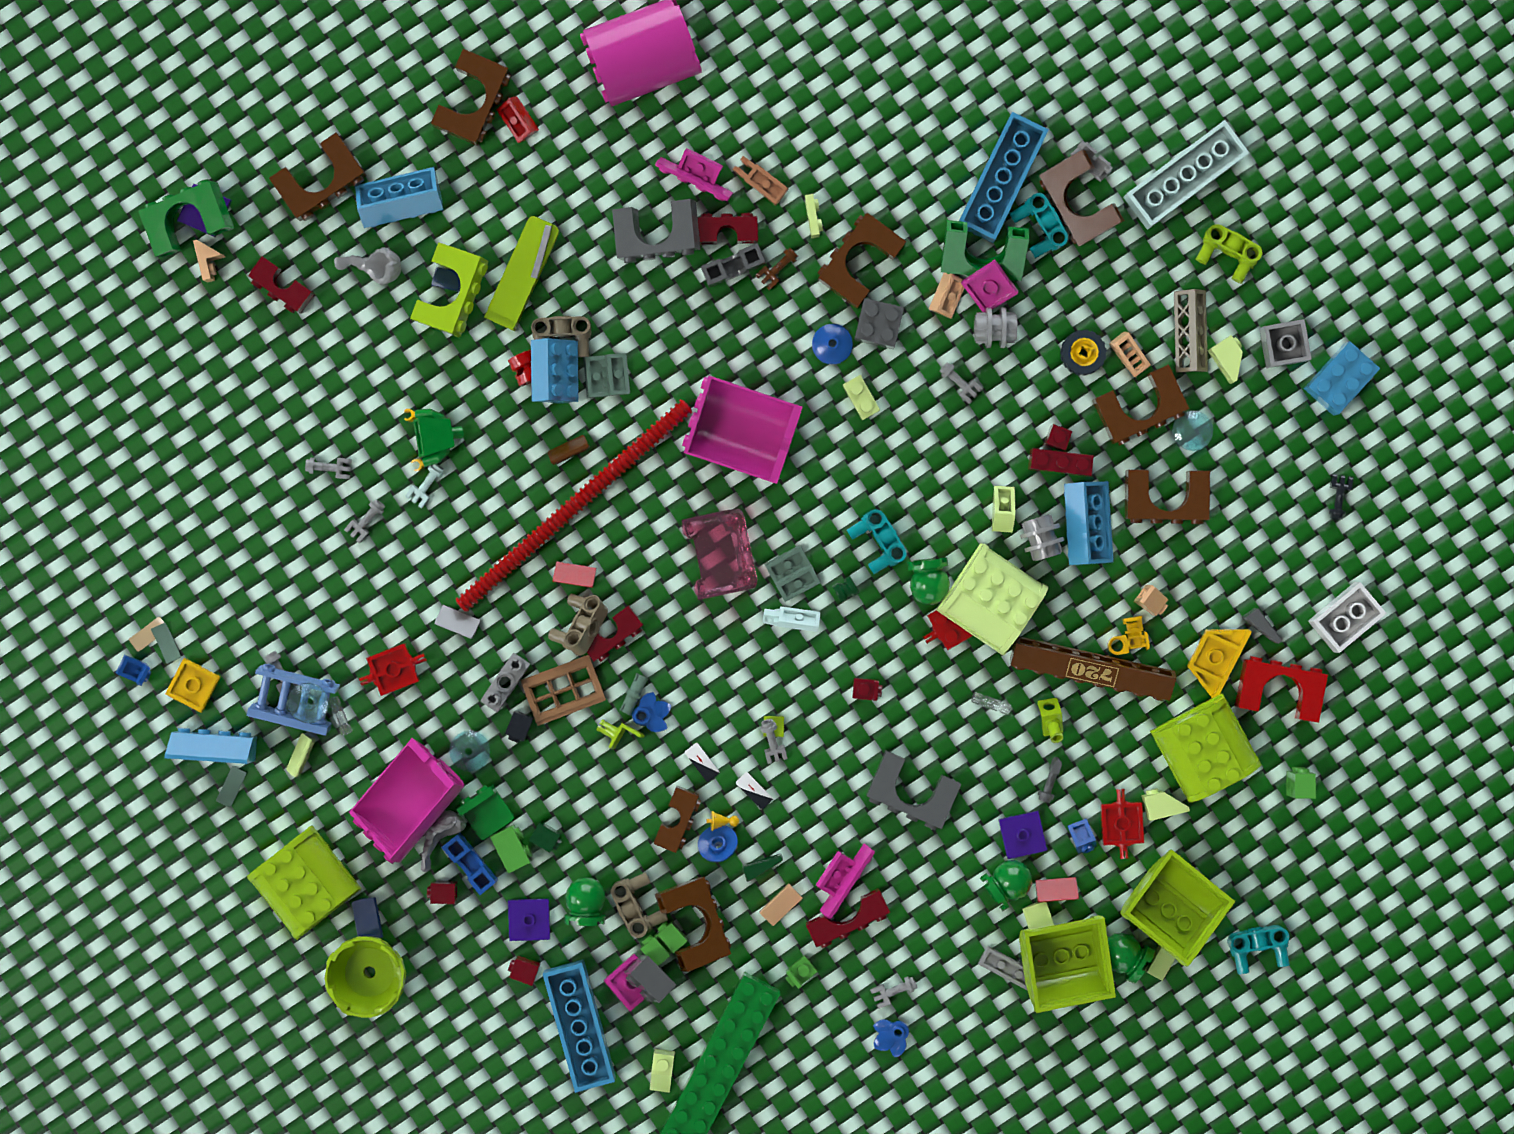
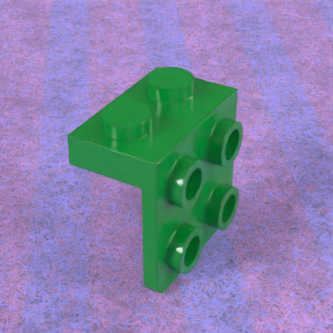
M484 785L476 791L477 796L472 799L468 796L459 802L461 807L456 809L460 816H465L481 840L486 839L514 819V815L494 785L489 788Z

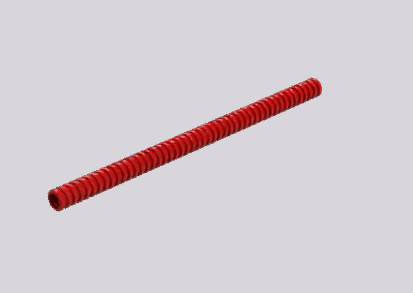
M682 399L679 400V404H674L675 407H671L670 412H665V416L660 417L661 420H656V424H652L650 429L647 428V432L645 434L642 433L640 438L637 437V441H633L631 446L628 445V449L626 451L623 450L621 455L618 454L617 459H612L613 462H609L608 467L604 466V470L598 472L599 475H594V479H590L588 484L585 483V487L583 489L580 488L578 493L575 492V496H571L569 501L566 500L565 505H560L561 508L556 509L555 514L551 513V517L546 518L547 521H542V525L537 526L536 530H532V534H528L526 539L523 538V542H519L517 547H513L512 552L509 551L507 556L504 555L503 560H498L499 563H495L494 568H489V572L484 573L485 576H480V580H476L474 585L471 584L469 590L466 589L464 594L461 593V597L456 598V603L464 611L469 612V608H473L474 603L478 604V600L484 598L483 595H488V591H492L494 586L497 587V583H501L503 578H507V574H511L513 569L516 570L517 565H522L521 562H525L527 556L531 557V553L536 552L535 549H540L541 544L544 545L546 540L549 541L550 536H554L556 531L559 532V528H563L565 523L568 524V520L570 518L573 519L575 514L578 515V511H582L584 506L587 507L588 502H593L592 499L594 497L597 498V494H602V490L607 489L606 486H611V482L613 480L616 481L617 477H621V473H625L627 468L630 469V465H634L636 460H640L641 455L644 456L646 451L649 452L650 447L654 448V444H658L659 439H664V435H668L670 430L673 431V427H677L679 422L682 423L684 417L687 418L689 413L692 414L693 412L689 405Z

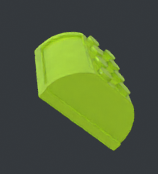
M1223 693L1150 730L1189 803L1217 793L1246 778L1262 766Z
M313 825L247 875L250 883L256 887L296 940L362 889Z
M1171 849L1147 871L1125 901L1121 909V915L1125 919L1130 920L1169 952L1181 965L1188 967L1235 901Z
M1096 915L1091 916L1089 919L1033 930H1021L1019 943L1025 983L1036 1013L1116 997L1106 924L1103 916Z

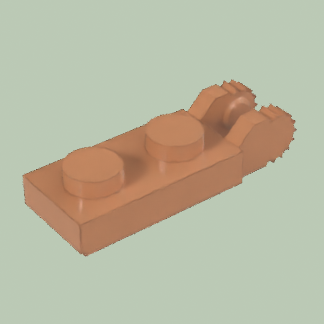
M742 156L740 160L745 166L752 169L747 175L737 166L732 170L774 205H777L789 189L758 164L755 165Z

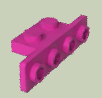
M688 148L685 149L679 165L662 157L656 161L655 166L659 167L661 172L671 173L677 176L678 180L684 183L689 182L702 192L708 191L714 194V197L718 200L728 201L732 197V191L715 184L723 165Z
M865 843L853 860L838 851L816 883L818 888L830 894L820 909V912L828 919H831L837 913L839 906L849 895L854 883L860 878L862 871L872 860L875 851Z

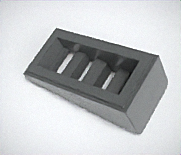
M1253 608L1242 616L1243 620L1270 641L1277 644L1282 642V639L1260 609Z

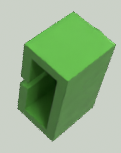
M1292 767V771H1286V795L1295 799H1316V774L1309 772V769H1305V767Z
M514 824L490 837L508 874L532 861V851L528 845L525 846L523 844V833Z
M673 920L669 923L667 921L662 923L657 928L658 933L654 936L650 934L642 941L641 951L649 956L658 966L669 958L672 952H676L688 941L686 935Z

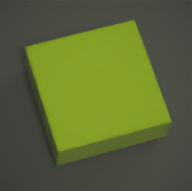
M764 716V720L772 719L776 723L775 737H784V716Z

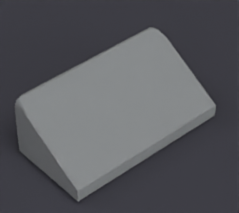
M443 605L434 624L473 639L481 620Z

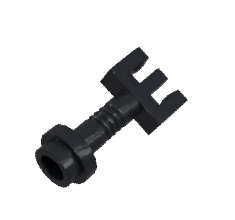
M1332 474L1330 488L1336 489V500L1334 509L1329 510L1331 519L1343 520L1346 511L1342 510L1344 491L1352 490L1353 477L1349 476L1347 484H1344V475H1340L1338 483L1337 474Z

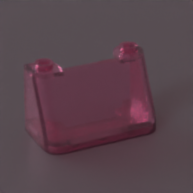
M740 509L724 510L682 520V532L688 539L694 540L701 579H698L694 585V591L698 600L749 590L757 586V576L745 518Z

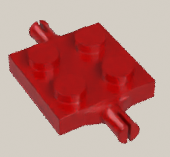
M937 610L927 615L933 629L932 632L923 636L924 640L929 638L925 641L927 644L938 638L943 642L948 651L973 636Z
M404 643L366 658L370 667V674L359 678V681L366 680L360 684L363 686L373 682L378 687L380 695L383 696L419 682L416 665L427 661L426 658L418 660L425 657V654L412 657Z
M1116 789L1117 801L1111 804H1100L1102 844L1104 846L1115 845L1120 847V859H1128V846L1144 843L1142 802L1125 801V789H1121V792L1120 789Z

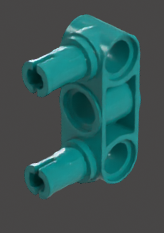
M1033 194L1026 199L1024 205L1009 213L1014 223L1029 215H1035L1041 229L1047 235L1043 241L1029 248L1035 259L1050 250L1056 251L1067 244L1068 235L1062 225L1063 223L1044 194ZM1041 197L1044 199L1045 202L1042 208H1035L1033 206L1035 198ZM1058 232L1063 233L1065 236V240L1060 244L1053 241L1054 234Z
M880 510L868 512L863 515L861 521L847 529L852 540L867 531H872L879 546L884 550L882 556L868 564L873 574L889 565L890 567L895 566L906 557V549L901 543L898 534ZM873 513L881 516V522L877 525L872 524L870 521V516ZM894 548L902 550V557L900 559L892 557L891 552Z
M1279 925L1251 928L1231 933L1228 936L1227 944L1230 947L1232 956L1235 957L1238 974L1250 972L1247 960L1248 952L1263 951L1269 948L1275 950L1278 967L1290 965L1287 953L1289 933ZM1277 931H1282V938L1280 940L1274 939V934ZM1237 938H1242V945L1235 948L1234 941Z

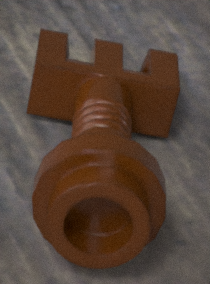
M791 248L783 251L785 256L771 270L764 266L756 274L758 279L763 274L766 275L761 281L763 284L769 280L772 281L767 286L768 290H771L780 281L776 275L790 261L793 263L797 261L798 255Z

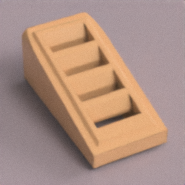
M1129 332L1121 333L1109 343L1133 377H1136L1151 366ZM1124 341H1127L1126 344L1119 347L1120 344H1122ZM1129 347L1132 348V349H1131L1129 352H1127L1126 354L1123 353V352H1124L1125 350H1127ZM1136 353L1137 356L1129 362L1128 359ZM1141 360L1142 363L1134 368L1133 365Z

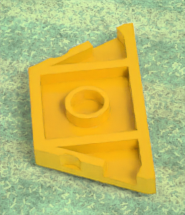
M1211 629L1205 630L1187 666L1211 698L1221 693L1252 633L1251 630Z

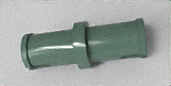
M636 673L630 689L626 691L627 696L620 711L632 715L638 699L642 697L640 694L648 678Z

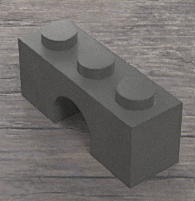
M758 243L739 250L738 253L728 258L717 259L701 266V270L708 287L711 288L764 266L765 260Z

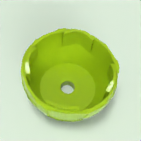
M358 936L349 939L332 952L326 962L327 966L324 977L326 991L336 1006L346 1015L361 1018H372L382 1015L397 1003L403 993L406 980L403 959L396 950L380 938ZM368 966L375 969V976H366L365 968Z

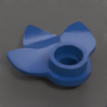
M654 692L647 693L640 699L639 706L634 709L632 719L635 724L646 726L652 732L664 731L668 727L663 718L669 713L671 705L665 701H656ZM640 712H644L646 714V718L644 720H641L638 715Z
M882 1019L873 1025L874 1029L879 1033L874 1040L875 1049L880 1051L890 1049L894 1057L900 1056L905 1051L909 1028L904 1022H891L887 1019ZM895 1030H901L902 1034H897Z

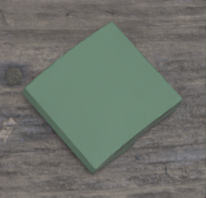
M626 353L583 358L587 398L630 394Z
M800 545L764 564L785 602L820 583Z

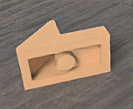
M194 240L193 243L203 281L207 283L215 281L216 269L214 263L210 261L225 258V256L202 242Z

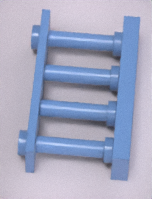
M263 664L256 669L255 674L262 675L263 678L258 702L253 703L248 708L247 716L325 736L328 734L332 722H328L325 719L330 693L335 694L340 684H336L331 679L320 680L276 669L271 664ZM271 678L283 681L278 706L275 708L268 707L266 704ZM291 683L302 685L298 710L295 713L288 712L285 709ZM310 688L322 690L318 714L315 718L308 717L305 714Z

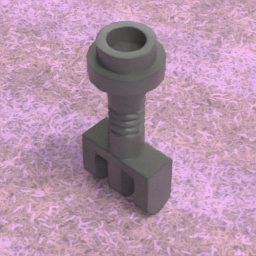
M1058 757L1052 759L1044 790H1039L1038 799L1050 803L1054 798L1051 792L1056 776L1059 775L1062 762Z

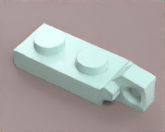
M781 606L780 609L775 610L764 609L763 623L818 632L820 612Z

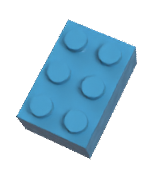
M551 338L531 340L532 402H578V341Z
M1349 341L1340 347L1304 387V390L1333 416L1338 415L1380 368Z

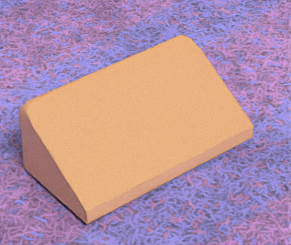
M944 273L929 310L952 319L964 290L961 284L963 279L951 273Z
M788 883L759 913L774 926L803 898Z

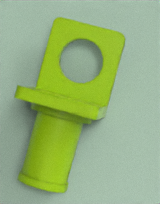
M1051 698L1038 701L1043 735H1050V740L1053 743L1061 742L1063 740V720L1058 699ZM1047 704L1055 706L1052 710H1046L1043 707Z
M602 719L599 723L602 726L597 727L598 732L611 738V743L608 746L611 749L616 748L625 730L640 738L645 737L644 734L624 723H621L620 727L616 728Z

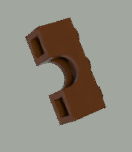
M676 786L669 806L678 810L681 817L680 822L674 826L662 823L654 845L675 853L678 848L682 850L686 840L683 837L685 830H690L694 820L690 818L693 811L697 812L701 800L698 799L699 794Z

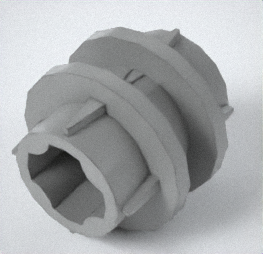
M986 308L985 312L976 313L974 318V339L976 343H985L986 348H991L992 341H999L1000 348H1005L1006 343H1015L1017 339V315H1015V312H1006V308H1000L999 315H992L991 308Z
M1048 514L1022 523L1024 534H1021L1020 537L1021 539L1028 537L1031 546L1024 548L1025 552L1030 551L1033 561L1061 554L1060 542L1064 541V538H1056L1053 529L1059 528L1060 525L1059 523L1054 524L1051 515Z

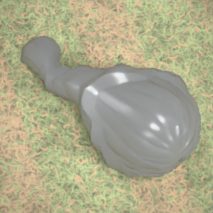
M385 247L377 249L369 257L365 258L351 255L350 257H336L334 259L335 267L338 270H343L351 264L359 270L365 271L371 279L382 286L396 280L401 273L399 256Z
M445 810L424 834L426 840L421 862V870L423 872L431 869L430 855L439 840L446 836L460 833L465 829V820L456 812Z

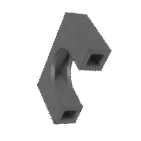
M692 199L671 201L672 231L664 242L657 245H649L642 238L638 209L633 207L613 209L617 258L624 260V263H634L638 258L648 261L655 260V256L663 255V258L675 257V253L693 255L694 251L701 250L696 201Z
M885 750L866 793V796L870 797L869 801L879 806L881 803L888 805V810L897 814L899 811L907 814L906 818L915 822L920 819L926 822V827L936 830L937 827L942 829L961 783L941 775L932 796L926 802L919 805L907 804L897 796L895 789L896 780L905 759Z

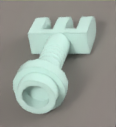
M438 464L429 466L428 470L430 473L420 487L412 485L405 495L409 499L415 493L416 495L412 499L413 503H416L421 498L422 501L418 505L420 508H423L430 498L425 493L428 487H430L436 477L441 478L443 476L442 472L444 469Z

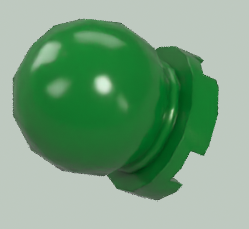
M947 557L907 562L908 570H913L914 572L910 579V589L915 599L924 605L940 603L948 594L950 587L948 575L942 570L945 566H948Z
M1007 860L1000 863L995 868L993 876L989 877L986 873L980 877L982 882H987L984 887L992 899L998 904H1002L999 907L1002 912L1009 908V900L1017 901L1025 897L1032 886V875L1029 868L1017 860Z
M584 877L570 884L565 896L566 906L570 913L565 914V924L569 925L571 921H576L577 926H597V921L603 925L605 924V915L601 914L600 911L604 907L606 896L604 888L598 881Z
M1115 933L1108 937L1112 971L1126 973V980L1136 983L1145 973L1142 970L1147 961L1151 963L1155 950L1148 945L1141 948L1139 941L1134 936L1126 933Z

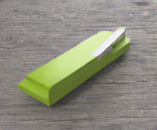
M535 216L528 219L484 318L510 330H516L558 238L559 229L554 224Z

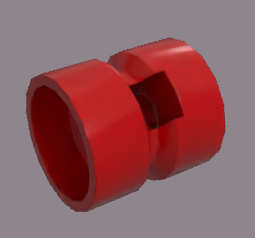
M528 350L508 360L512 371L517 373L515 378L520 387L531 383V350Z

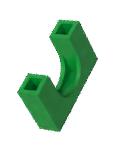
M209 179L199 181L197 183L198 186L183 188L179 194L164 196L162 198L163 201L158 203L150 202L145 205L144 209L139 210L155 257L165 258L182 251L174 231L173 222L177 211L184 205L192 204L199 210L208 235L217 236L234 229L218 182L209 181Z
M947 220L941 257L942 273L970 276L988 263L996 260L1011 281H1022L1029 243L1028 228L1008 226L1006 243L1002 252L993 258L981 259L971 255L965 247L968 222Z

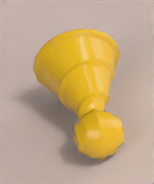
M712 811L711 819H706V823H711V831H714L727 824L736 827L739 824V818L735 815L727 818Z

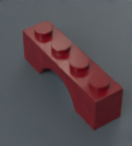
M878 888L861 896L859 911L852 919L837 922L828 919L822 914L806 922V927L815 946L824 948L831 945V940L848 937L851 935L850 931L858 929L860 931L867 928L869 922L874 920L879 922L886 919L890 911Z

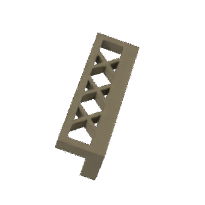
M1198 289L1174 291L1176 373L1208 372L1206 291ZM1181 295H1188V304L1185 308L1181 305ZM1184 315L1189 318V323L1185 328L1181 324V319ZM1185 335L1189 338V344L1186 348L1182 345V339ZM1187 355L1190 358V367L1183 368L1182 360Z

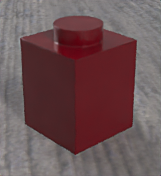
M1053 424L1049 428L1044 445L1063 452L1067 448L1073 431Z
M458 881L431 882V886L427 887V898H430V904H455L457 902Z
M517 956L516 960H511L507 971L511 972L509 978L532 986L541 964Z

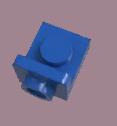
M1087 819L1068 825V830L1078 853L1091 852L1097 846Z

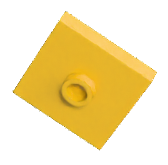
M183 658L165 695L203 713L221 676Z

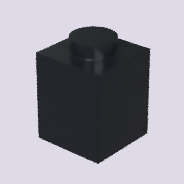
M515 710L505 732L506 735H509L508 739L516 743H520V740L524 742L534 717Z

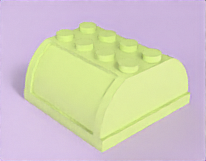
M980 543L936 610L1004 656L1047 593L1048 586L1043 583L1041 584L989 549V546Z

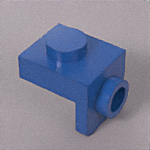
M124 654L116 674L142 686L143 682H147L151 671H149L150 667L147 663Z

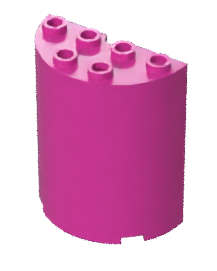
M676 0L659 1L587 28L580 34L584 46H589V48H586V52L591 65H596V67H593L597 82L598 84L602 83L605 90L601 92L605 103L610 102L611 107L702 73L693 41Z
M710 375L708 378L704 377L701 384V389H704L703 394H699L694 406L698 410L697 413L694 412L688 425L691 431L689 435H685L682 446L685 447L684 453L777 484L802 411V406Z
M411 738L349 813L354 818L353 823L359 828H363V834L374 841L373 845L379 851L385 853L384 858L391 864L394 862L400 863L462 791L465 784L440 758L436 759L428 748Z

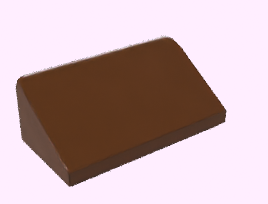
M581 435L549 450L548 456L551 463L557 465L588 450L590 446L585 436Z

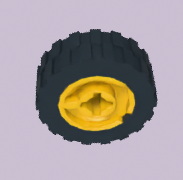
M1078 330L1070 334L1062 343L1060 358L1064 363V367L1069 372L1082 376L1097 371L1104 364V360H1106L1107 348H1105V342L1102 341V337L1088 330ZM1081 349L1087 351L1086 356L1079 355Z

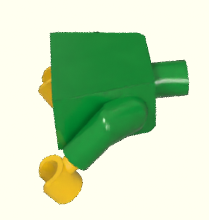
M433 409L404 410L406 413L411 412V417L408 419L404 418V420L414 423L419 458H423L411 461V463L417 461L420 464V467L414 471H420L424 466L428 467L440 463L449 455L450 449L454 447V439H460L464 436L462 426L452 427L449 418H445L443 414Z

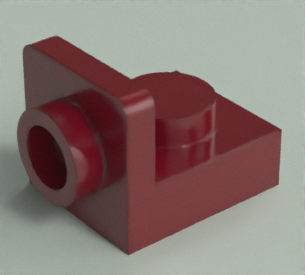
M854 678L852 698L877 701V698L882 696V685H879V680Z

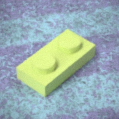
M813 194L805 195L811 238L819 237V232L823 231L822 221L817 219L816 211H820L818 199H814Z
M861 375L843 384L846 393L862 420L880 411Z

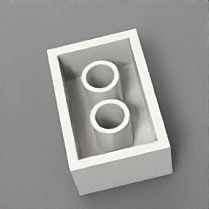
M1354 582L1308 620V622L1333 652L1340 653L1387 613L1361 582Z

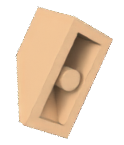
M1145 585L1134 600L1135 603L1153 616L1161 615L1168 606L1166 604L1168 599L1153 585Z

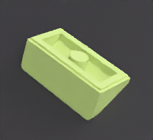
M304 733L300 735L286 769L292 776L298 777L301 775L315 743L314 737Z
M1036 902L1022 909L1030 930L1054 925L1047 902Z
M1159 945L1145 971L1163 981L1175 957Z

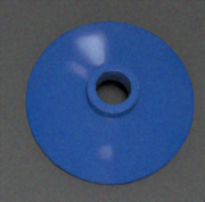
M837 324L822 326L816 331L812 340V349L815 356L826 364H839L846 360L852 351L853 342L850 333L844 327ZM830 340L836 341L835 347L829 346Z
M726 825L714 831H711V827L707 828L698 840L699 853L710 862L727 860L734 854L738 845L736 833Z

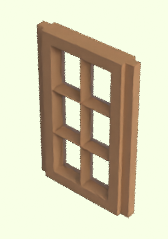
M589 655L520 680L537 726L606 700ZM587 668L590 678L574 683L571 673ZM567 675L570 686L555 691L551 681ZM547 682L551 693L535 699L531 688ZM592 682L595 693L580 698L576 687ZM572 689L576 700L560 705L556 695ZM552 697L556 707L541 713L537 702Z

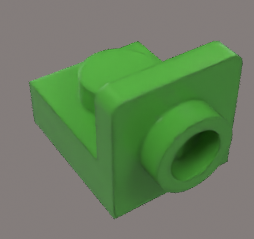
M804 955L786 970L788 976L785 978L792 987L796 985L800 989L802 984L818 971Z

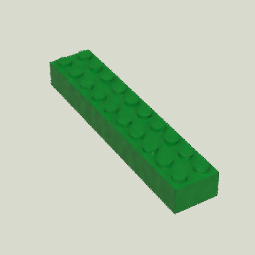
M746 972L743 973L659 1134L708 1133L780 996L779 989Z

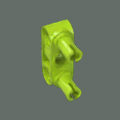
M1216 224L1205 232L1202 242L1203 246L1196 260L1206 265L1214 249H1219L1224 254L1238 259L1239 265L1231 279L1242 284L1249 270L1253 269L1261 258L1262 249L1259 245L1246 239L1241 234ZM1212 230H1216L1219 232V240H1215L1212 238ZM1248 249H1252L1255 252V259L1247 256Z

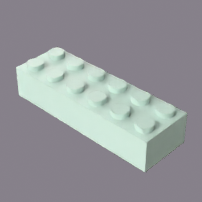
M1224 120L1129 191L1123 198L1148 230L1244 158L1249 151Z

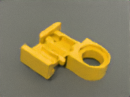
M1142 616L1122 619L1123 624H1126L1127 631H1125L1127 637L1126 635L1110 638L1107 643L1109 652L1115 655L1127 654L1130 649L1146 647V650L1150 648L1148 633L1143 630ZM1114 640H1120L1123 644L1122 649L1118 652L1114 651L1111 647Z

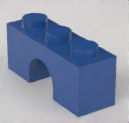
M461 832L441 847L450 859L463 869L468 877L467 880L479 895L498 881V878Z

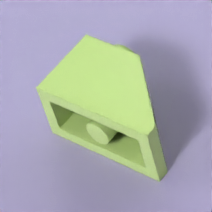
M1232 335L1207 350L1230 384L1238 379L1243 353L1240 349L1242 347L1240 341L1236 337L1233 338Z
M994 486L992 531L1013 533L1014 487Z
M1158 788L1147 790L1145 795H1141L1146 817L1150 821L1190 811L1188 806L1165 792L1158 791Z
M655 1049L650 1090L670 1093L675 1051Z

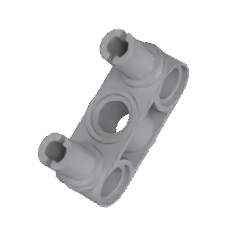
M513 653L480 702L498 713L529 668L530 663ZM503 677H509L511 680V685L508 688H502L500 685V680Z

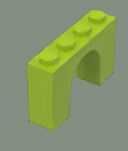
M438 242L432 262L454 270L458 274L461 283L460 292L451 304L443 307L417 300L410 319L461 337V334L466 329L468 315L473 310L475 296L480 291L482 277L487 272L488 261L480 256Z

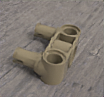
M555 316L551 318H538L533 321L531 328L534 340L574 337L578 341V357H589V339L591 338L592 325L587 318L582 316ZM580 321H585L588 325L587 329L583 332L577 330V324ZM539 323L546 324L547 329L544 333L536 331V326Z
M571 593L567 603L570 606L579 608L577 615L574 617L567 633L552 628L548 638L551 641L562 644L565 649L571 650L575 655L580 656L588 651L595 636L598 634L607 616L608 608L596 595L584 598Z
M646 872L630 880L627 878L617 881L611 889V895L617 910L626 924L629 933L635 938L643 937L653 930L652 927L668 920L667 914L660 911L644 916L641 906L634 896L635 890L651 883ZM617 886L625 887L626 894L623 896L617 895L615 888ZM641 923L644 926V930L636 932L633 929V925Z

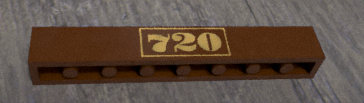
M1020 636L1015 640L1010 656V665L1019 670L1029 669L1037 674L1047 673L1059 679L1069 678L1077 683H1092L1099 688L1110 687L1118 692L1128 691L1140 697L1146 695L1158 701H1170L1176 682V674L1173 670Z

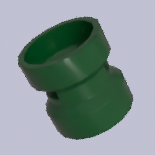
M850 576L844 579V583H836L832 586L842 603L847 601L850 595L855 596L860 593Z

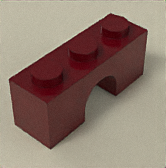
M731 213L721 214V217H713V214H701V217H698L700 245L717 244L718 233L724 228H731L736 232L738 244L758 243L757 216H753V213H742L741 217H733Z
M262 256L248 275L253 279L251 284L260 290L264 287L269 291L267 294L275 301L280 299L286 304L283 307L293 314L295 311L301 314L315 294L296 280L290 287L280 289L277 285V278L282 270Z
M1032 448L1030 449L1028 470L1090 477L1092 476L1094 456Z
M630 605L612 617L618 627V631L613 638H604L599 632L595 636L587 651L594 662L596 660L602 662L610 656L608 651L614 647L618 650L626 644L624 639L630 635L634 638L643 631L640 627L644 624Z

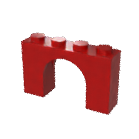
M1250 656V660H1243L1235 707L1259 712L1265 684L1275 676L1286 675L1295 682L1298 688L1299 696L1295 718L1319 723L1328 678L1327 674H1322V669L1310 667V671L1302 670L1301 665L1296 664L1284 667L1282 662L1270 660V664L1262 662L1263 658Z

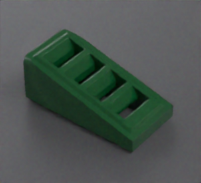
M779 853L743 864L746 881L753 880L783 861L782 854Z

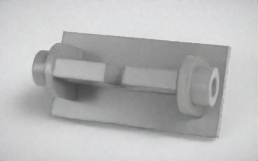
M1082 141L1077 146L1078 148L1070 155L1072 156L1081 150H1085L1095 167L1089 172L1101 182L1113 169L1110 166L1111 163L1101 155L1096 157L1097 151L1088 142Z

